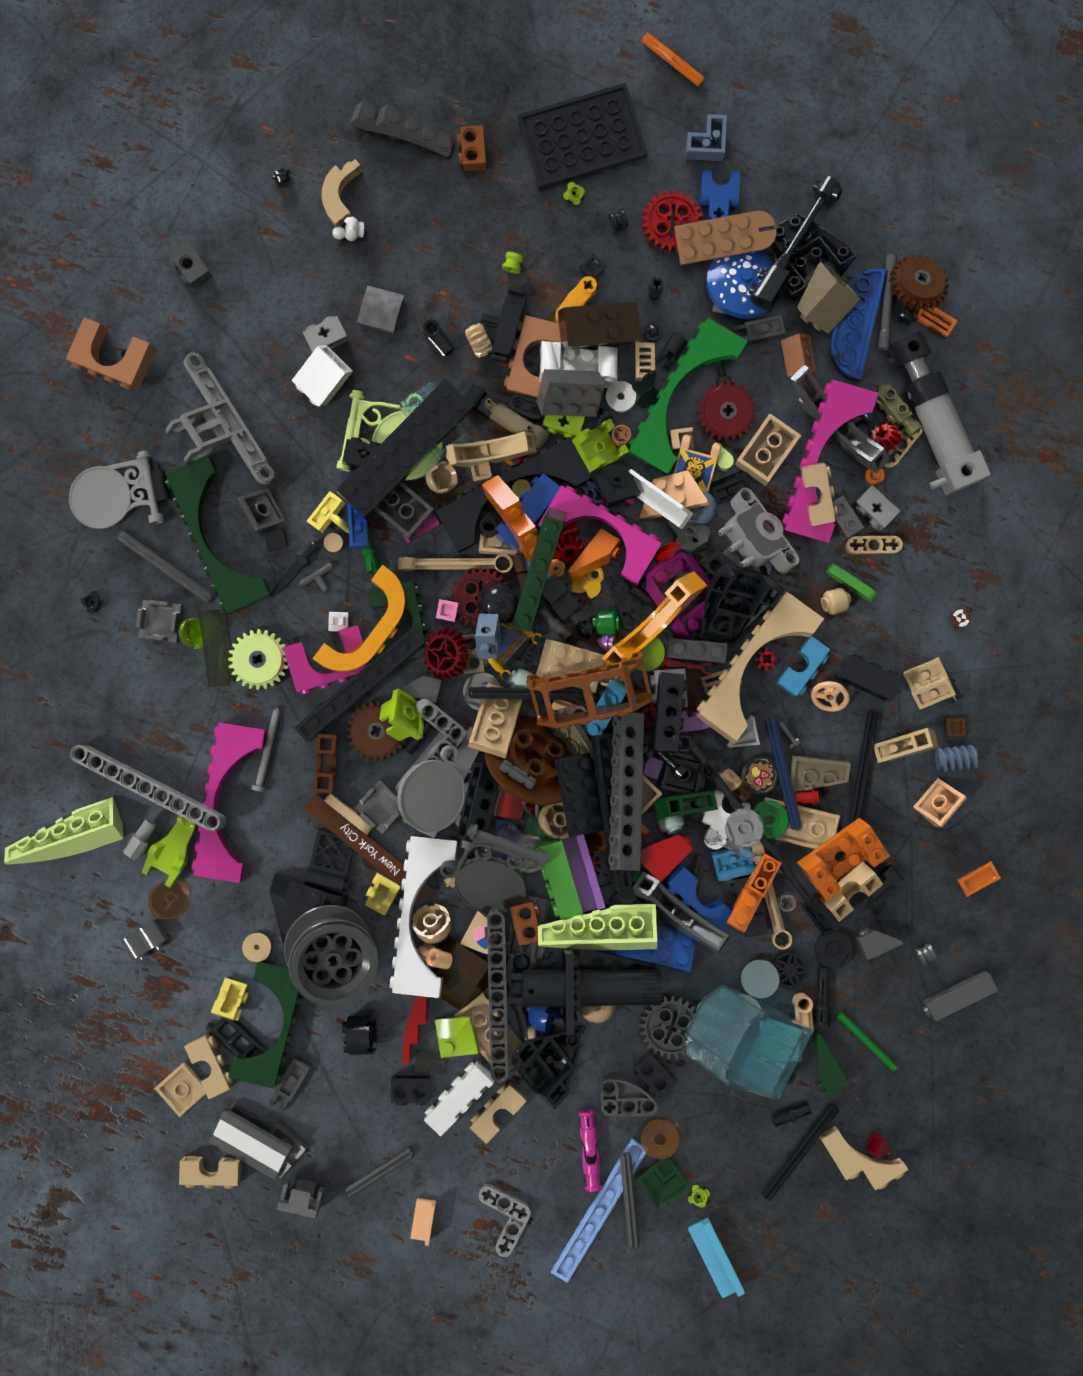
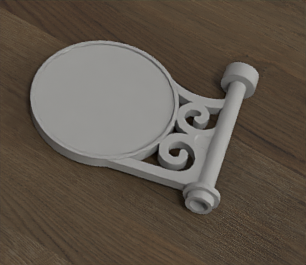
M149 451L138 452L136 460L109 466H96L80 473L73 481L69 492V504L74 516L88 527L108 529L123 521L132 509L148 505L151 509V515L148 516L149 524L165 522L163 513H159L149 464L152 454H149ZM136 466L139 469V476L134 469L126 470L124 476L116 470ZM133 473V476L137 477V479L131 480L130 474ZM142 488L146 489L149 500H144L145 494L142 491H138L137 494H139L140 497H136V490Z

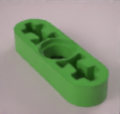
M831 563L826 570L829 576L865 600L873 602L877 596L876 591L839 566Z

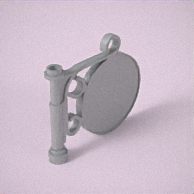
M447 745L442 748L440 752L442 761L426 760L413 766L400 783L397 795L400 814L411 827L417 830L437 832L447 828L454 821L459 827L469 781L464 784L462 776L453 766L469 773L472 770L447 760L446 752L450 749L453 751L451 760L456 761L458 759V750L453 746ZM461 839L459 847L466 849L471 842Z

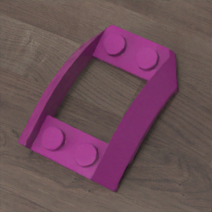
M678 550L671 559L660 561L646 571L645 579L647 582L645 590L657 607L665 599L658 587L687 567L707 584L703 589L707 595L710 580L692 555ZM706 599L680 618L677 616L669 624L677 639H691L689 635L701 628Z

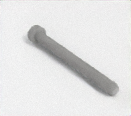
M277 708L272 713L256 784L252 785V790L265 792L263 783L281 713L280 709Z

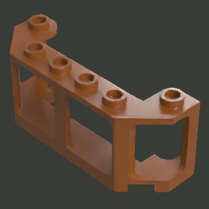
M642 651L632 653L633 658H623L622 662L552 677L542 675L541 678H538L537 673L527 675L526 683L532 695L537 715V725L552 728L561 727L563 729L578 723L584 725L592 720H607L611 716H627L630 712H634L651 702L652 693ZM641 666L647 692L635 695L630 673ZM623 677L629 702L596 709L590 684L604 679ZM580 685L583 689L588 711L557 717L556 713L553 712L549 692ZM535 690L543 694L547 713H540Z

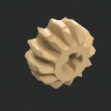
M474 324L465 330L467 339L478 358L492 352V344L482 324Z

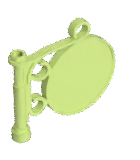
M352 390L349 397L353 400L347 422L342 456L337 462L336 469L347 472L352 471V466L342 464L346 440H351V437L359 438L362 419L369 426H377L372 441L382 443L416 409L407 407L410 400L417 398L420 400V403L423 401L420 395L411 394L406 400L407 406L384 402L365 401L363 392ZM374 406L401 410L381 420L380 412L373 408L372 411L378 415V419L375 422H369L364 416V413ZM360 438L363 440L362 442L370 444L367 439ZM442 442L404 481H414L425 477L427 470L432 465L439 463L442 455ZM366 451L360 453L361 456H366V455H368V454H366Z

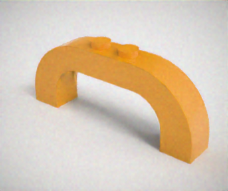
M384 565L380 567L371 579V583L385 593L388 599L386 613L361 647L352 653H339L324 643L312 658L321 666L338 672L359 669L366 665L376 653L380 655L386 647L384 644L388 637L392 639L398 631L395 627L399 623L404 611V591L398 578Z

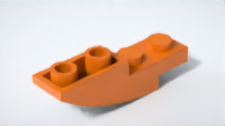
M765 853L763 854L733 906L734 909L726 922L728 925L743 933L746 931L762 898L765 897L780 868L781 862Z

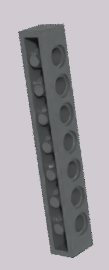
M630 712L627 716L621 717L616 715L612 721L614 732L611 764L613 768L611 777L612 796L610 798V856L608 861L610 870L640 871L644 714Z

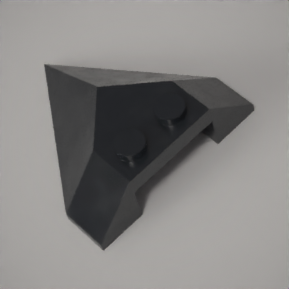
M276 872L269 892L283 947L290 927L302 914L313 908L325 905L345 907L349 897L325 892L294 881V878Z
M586 1026L574 1029V1035H566L564 1030L525 1040L512 1054V1065L532 1091L553 1109H556L569 1094L570 1088L568 1085L570 1077L574 1074L581 1047L579 1042Z

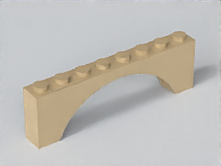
M788 592L781 595L772 610L768 609L762 618L764 622L761 626L759 624L756 625L751 632L753 634L751 640L747 639L740 648L743 650L739 656L736 654L729 663L732 665L728 671L724 670L718 678L721 680L718 686H712L707 693L710 697L706 702L703 700L696 709L699 711L696 717L732 743L737 742L748 727L741 710L739 694L741 678L750 658L760 647L775 639L787 636L810 637L824 620L823 617Z

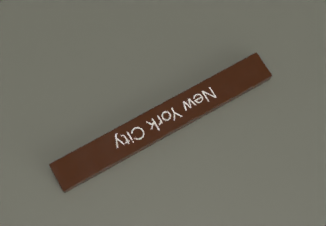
M315 793L303 809L401 888L402 880L406 879L407 871H404V865ZM425 883L419 891L416 901L423 905L434 889Z

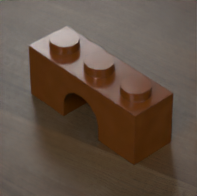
M317 734V767L314 773L313 792L335 793L339 735Z

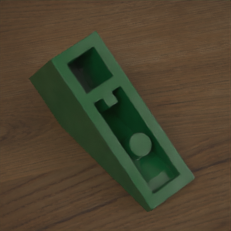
M714 791L665 797L653 802L657 821L718 810Z
M816 1030L813 1034L816 1074L820 1080L817 1084L823 1093L826 1091L831 1096L850 1084L821 1034Z

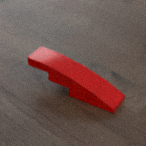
M417 996L413 1004L403 1042L402 1063H410L411 1044H418L419 1024L426 1025L428 997Z

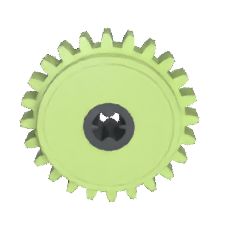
M261 629L257 630V634L250 630L249 636L243 633V639L238 637L237 641L239 643L232 644L235 648L234 651L229 650L233 657L228 658L233 663L229 668L235 670L231 674L233 676L238 675L236 681L240 682L243 680L242 686L249 684V689H253L256 685L257 690H261V686L267 690L268 684L274 687V681L281 682L280 676H286L283 670L289 669L285 665L287 660L282 648L287 645L280 644L282 639H275V633L269 636L268 630H265L264 634H262ZM257 656H258V657H261V656H262V658H261V659H263V662H262V663H257V664H256V662H258V661L255 660Z

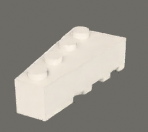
M479 1060L475 1063L470 1062L464 1069L466 1073L462 1077L457 1076L451 1083L453 1087L448 1092L444 1090L438 1097L440 1101L435 1106L431 1104L424 1112L426 1114L424 1121L440 1137L458 1120L460 1113L463 1114L469 1109L473 1099L478 1100L486 1089L485 1086L489 1088L494 1083L491 1078V1071Z

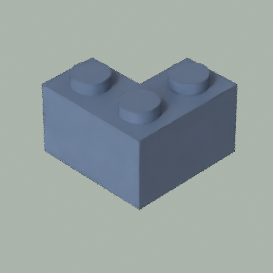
M708 114L705 123V133H687L686 160L723 161L726 145L727 115Z

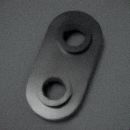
M514 394L509 399V408L523 417L537 421L545 416L541 415V412L538 414L533 413V409H539L534 398L523 394ZM521 402L522 406L518 408L515 406V403Z

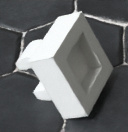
M329 612L328 631L338 632V630L349 627L348 612Z

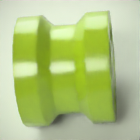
M506 252V262L503 263L502 269L513 274H519L521 271L520 264L523 263L524 257L514 252Z

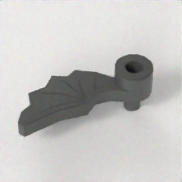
M781 722L780 727L792 742L789 746L790 749L794 746L796 748L800 746L802 742L797 737L794 739L784 723Z

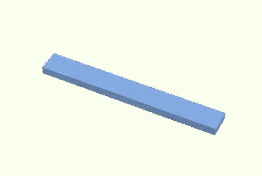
M631 1138L622 1153L629 1152L631 1154L634 1174L647 1153L648 1147ZM620 1157L604 1182L603 1189L599 1190L551 1270L552 1274L566 1283L569 1282L623 1192Z

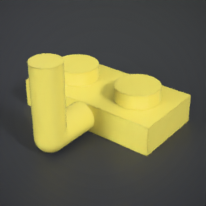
M329 491L307 522L321 533L325 531L331 522H334L346 533H349L348 524L337 516L345 502Z

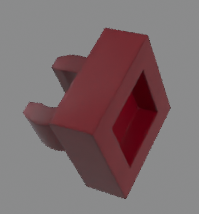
M873 1132L865 1148L879 1159H881L883 1154L889 1156L892 1148L888 1147L889 1141L876 1132Z

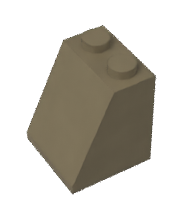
M820 262L797 308L802 313L800 317L806 323L812 322V325L818 331L823 330L829 334L860 298L844 278Z

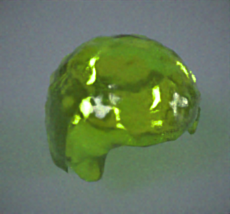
M199 618L186 619L179 626L180 640L187 647L203 648L212 639L210 624Z

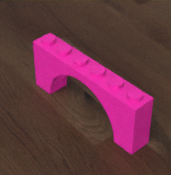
M561 485L549 507L568 513L564 527L583 519L599 520L613 527L621 536L626 547V561L621 576L638 586L661 548L660 539L653 534L646 535L642 532L643 529L635 524L633 526L627 524V520L618 514L615 517L609 513L610 510L605 506L600 505L598 507L594 505L591 498L585 495L583 497L577 495V491L572 487L567 486L565 488ZM545 514L538 524L539 529H541Z

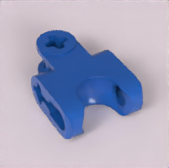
M703 169L699 206H709L708 220L717 218V214L719 218L728 216L729 208H738L740 172L732 171L727 184L717 185L712 179V171Z

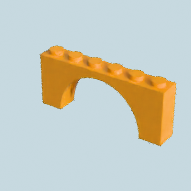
M694 571L678 579L665 592L667 597L658 608L634 631L614 645L602 657V660L607 665L622 662L623 658H633L632 653L643 651L700 594L707 584Z

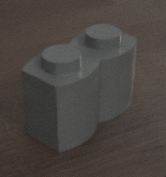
M158 919L122 939L121 942L131 959L135 960L138 958L140 961L150 955L148 951L154 948L157 951L166 945L165 941L169 938Z

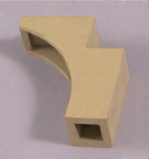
M525 431L493 440L446 446V457L449 464L467 468L486 462L499 463L537 452L533 433Z
M835 1125L824 1131L820 1136L821 1141L846 1180L859 1176V1172L863 1171L872 1187L877 1190L885 1188L889 1184L888 1182L894 1178H901L908 1170L900 1158L881 1160L858 1152L844 1140Z

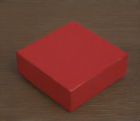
M679 542L665 544L656 554L655 558L658 562L671 559L681 548Z

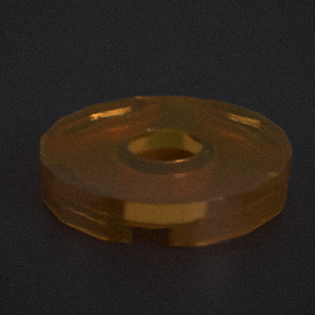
M657 1119L649 1122L644 1127L641 1133V1145L645 1153L653 1159H666L676 1152L679 1146V1134L672 1123ZM657 1134H662L665 1137L663 1145L655 1143L654 1137Z

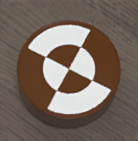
M965 609L954 610L950 615V622L956 628L966 627L971 620L970 613Z

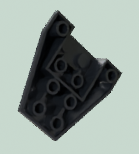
M797 212L770 229H776L775 240L770 246L774 261L786 251L806 216ZM812 221L791 255L786 269L790 271L789 283L785 289L792 297H802L820 262L842 276L857 258V254L846 241Z

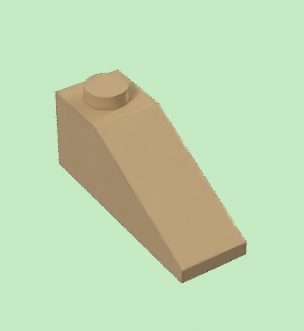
M925 728L873 744L878 763L939 748L934 729Z

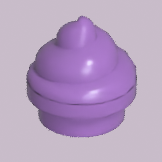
M603 635L597 640V643L603 651L608 652L617 644V636Z

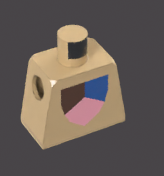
M477 911L460 943L461 945L488 954V915ZM494 934L491 936L492 940L499 941L502 939L501 935ZM506 941V951H507L508 948H509V946H510V943Z

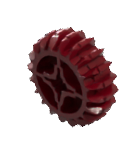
M443 628L437 629L435 633L430 634V638L425 639L427 645L422 647L426 651L421 655L426 657L423 663L428 664L426 669L431 671V675L437 676L438 679L450 680L458 678V675L464 674L463 670L468 669L466 663L471 662L468 659V655L472 654L468 651L471 645L466 644L468 638L462 637L463 633L457 632L456 629Z

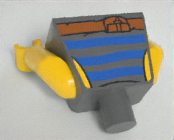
M511 621L506 624L504 622L500 623L502 644L498 657L487 660L495 671L498 672L502 680H505L502 676L504 672H508L511 675L507 667L528 642L538 644L534 641V636L537 635L542 638L540 633L533 632L532 629L529 632L513 627V622ZM486 628L485 632L489 633L491 629Z

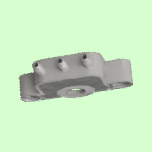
M742 488L730 501L731 507L736 514L725 524V527L718 531V535L723 536L727 534L733 543L729 550L731 552L738 550L744 558L740 563L741 567L744 568L750 565L757 568L770 561L779 573L787 574L799 563L798 554L783 535V526L780 520L773 514L767 513L750 489ZM766 522H769V523H771V524L773 525L774 531H773V529L770 527V525H769L768 523H766Z

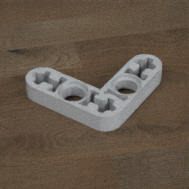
M485 1184L479 1190L480 1201L509 1216L495 1247L499 1256L507 1257L512 1253L530 1218V1206L526 1202L493 1185ZM490 1190L491 1195L496 1197V1194H499L496 1203H493L494 1198L491 1196L484 1198L483 1191L487 1192ZM502 1198H507L510 1201V1205L507 1208H502L499 1201ZM513 1203H516L515 1208L519 1210L525 1208L526 1215L522 1214V1216H519V1211L516 1209L510 1212L513 1208ZM510 1225L518 1226L519 1231L516 1234H510L508 1232ZM506 1237L510 1239L508 1242L509 1249L502 1251L500 1244L504 1245Z

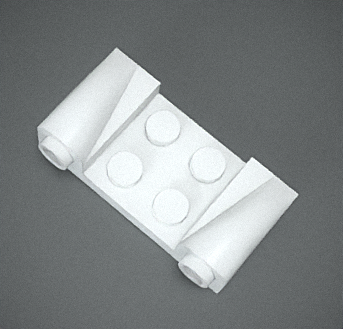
M542 341L540 347L539 382H541L544 369L599 371L605 384L604 388L615 389L617 383V348L598 346V350H562L561 343Z

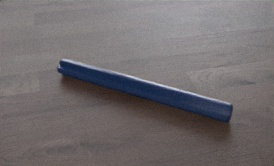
M769 717L765 719L790 827L792 830L802 828V823L776 717Z

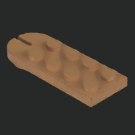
M753 211L674 226L680 266L765 250L774 242L776 229L759 232V229L774 228L775 221L771 215L764 211Z

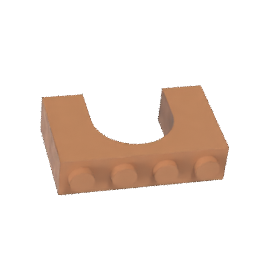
M525 315L524 321L521 320L518 332H521L520 338L516 339L513 350H516L515 357L510 359L509 368L511 373L510 376L506 375L504 387H507V393L523 394L537 400L541 382H539V377L530 374L526 370L523 359L531 347L541 344L542 341L561 343L559 323Z
M83 318L66 357V360L72 363L71 367L79 371L86 369L88 374L97 378L101 375L105 381L115 384V381L121 383L120 386L129 391L132 388L139 391L157 348L146 341L132 337L123 359L115 365L103 366L99 359V351L108 329L100 323Z

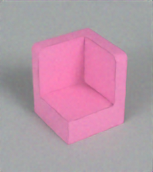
M439 599L436 618L456 622L459 603Z

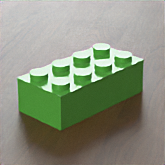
M548 837L537 840L538 846L534 847L535 851L544 850L549 852L545 866H540L544 880L549 882L545 885L550 899H554L551 905L555 917H559L560 920H567L573 918V916L584 915L562 840Z

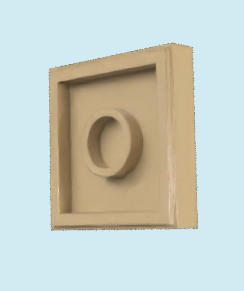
M185 1061L154 1088L179 1117L206 1094L201 1084L202 1080Z

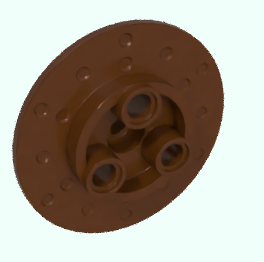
M518 715L506 758L484 752L487 767L496 782L505 791L519 800L535 805H552L562 802L554 760L573 755L566 749V744L560 738L556 739L550 727L537 725L536 717ZM508 760L512 763L513 767L515 765L528 773L527 776L530 777L531 775L537 781L533 788H527L524 786L525 783L522 782L521 784L509 776L508 772L504 773L501 771L500 766L503 761Z

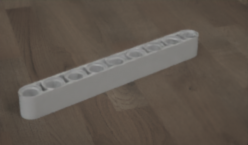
M77 745L71 750L70 755L74 762L207 830H221L226 826V818L223 814L90 746ZM82 750H84L85 756L83 759L80 755ZM98 758H100L101 765L99 767L97 766ZM115 766H116L117 769H118V772H117L116 775H114V773H113V768H114ZM131 775L134 776V782L132 784L129 781ZM147 783H149L151 786L149 792L146 791ZM163 792L167 793L166 801L162 798ZM180 800L184 802L182 810L179 808ZM197 809L201 811L199 818L195 815ZM214 817H216L218 820L216 827H214L212 824V819Z

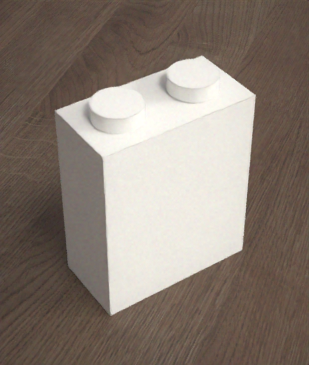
M327 345L317 346L292 379V382L296 384V388L300 392L305 393L309 397L312 404L321 407L330 402L353 371Z

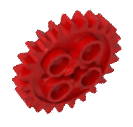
M666 190L665 196L659 192L658 199L653 196L652 203L647 202L646 207L648 209L643 210V214L646 216H642L641 219L642 222H645L642 224V229H647L644 232V236H650L649 243L655 241L654 248L661 245V251L666 247L668 248V253H670L672 248H675L676 253H678L674 227L673 237H669L672 205L675 206L674 226L701 221L700 219H702L703 214L698 213L701 207H694L696 200L690 202L691 195L685 198L683 197V191L680 195H677L676 190H674L673 195H670L669 191ZM664 208L668 210V213L661 214L659 209ZM685 210L687 215L681 216L678 214V211ZM664 227L667 232L660 233L657 228Z

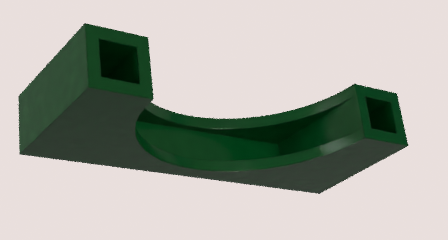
M549 507L544 516L512 623L513 627L531 632L540 607L543 589L553 556L566 521L567 512Z
M259 961L253 981L269 988L278 998L283 1011V1028L278 1040L267 1052L254 1057H234L228 1078L274 1089L277 1084L280 1085L283 1073L280 1070L287 1061L288 1053H285L287 1045L290 1046L293 1034H290L291 1027L296 1025L298 1015H295V1011L301 1005L302 996L291 980L288 967Z

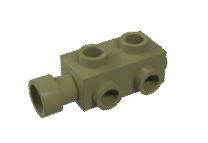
M883 384L876 390L879 394L875 405L879 410H883L886 413V418L892 425L895 424L897 427H900L903 424L906 428V433L910 437L922 428L918 421L915 422L911 417L913 413L909 410L908 405L901 400L896 390L889 384Z

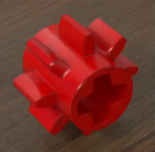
M767 647L764 648V653L757 651L756 653L759 656L753 659V661H758L757 669L764 667L765 672L768 671V666L775 668L773 662L778 660L773 655L775 650L768 652ZM768 655L770 657L768 659L770 663H763L762 661L764 659L762 656L765 657Z

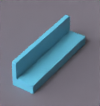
M707 1217L689 1226L688 1230L721 1297L725 1298L735 1292L738 1297L745 1294L743 1286L709 1218Z

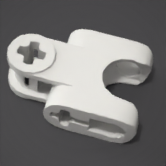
M716 789L714 794L718 810L704 812L701 820L702 823L709 825L704 842L711 849H720L725 844L727 839L725 824L730 816L722 808L723 792ZM742 803L744 808L750 809V803ZM717 835L719 842L712 844L713 841L710 840V837Z

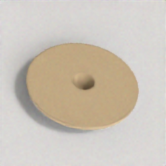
M262 933L250 934L243 942V954L250 961H263L271 952V942Z

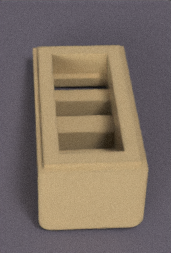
M635 343V381L642 380L643 376L647 374L640 373V370H655V343ZM639 348H650V352H640ZM640 355L650 356V359H640ZM640 363H650V366H640Z

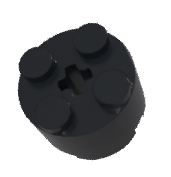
M373 1014L350 1015L347 1021H343L342 1032L345 1033L346 1041L343 1043L344 1053L349 1055L375 1053L376 1048H373V1043H377L376 1020L372 1021V1018H374Z

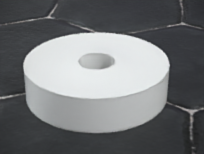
M618 381L615 389H607L606 403L614 412L624 413L634 406L636 392L633 391L631 384ZM619 394L624 395V399L619 400L617 396Z

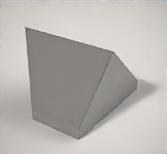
M752 715L746 718L748 727L738 741L735 743L728 741L725 746L731 748L760 745L755 718Z

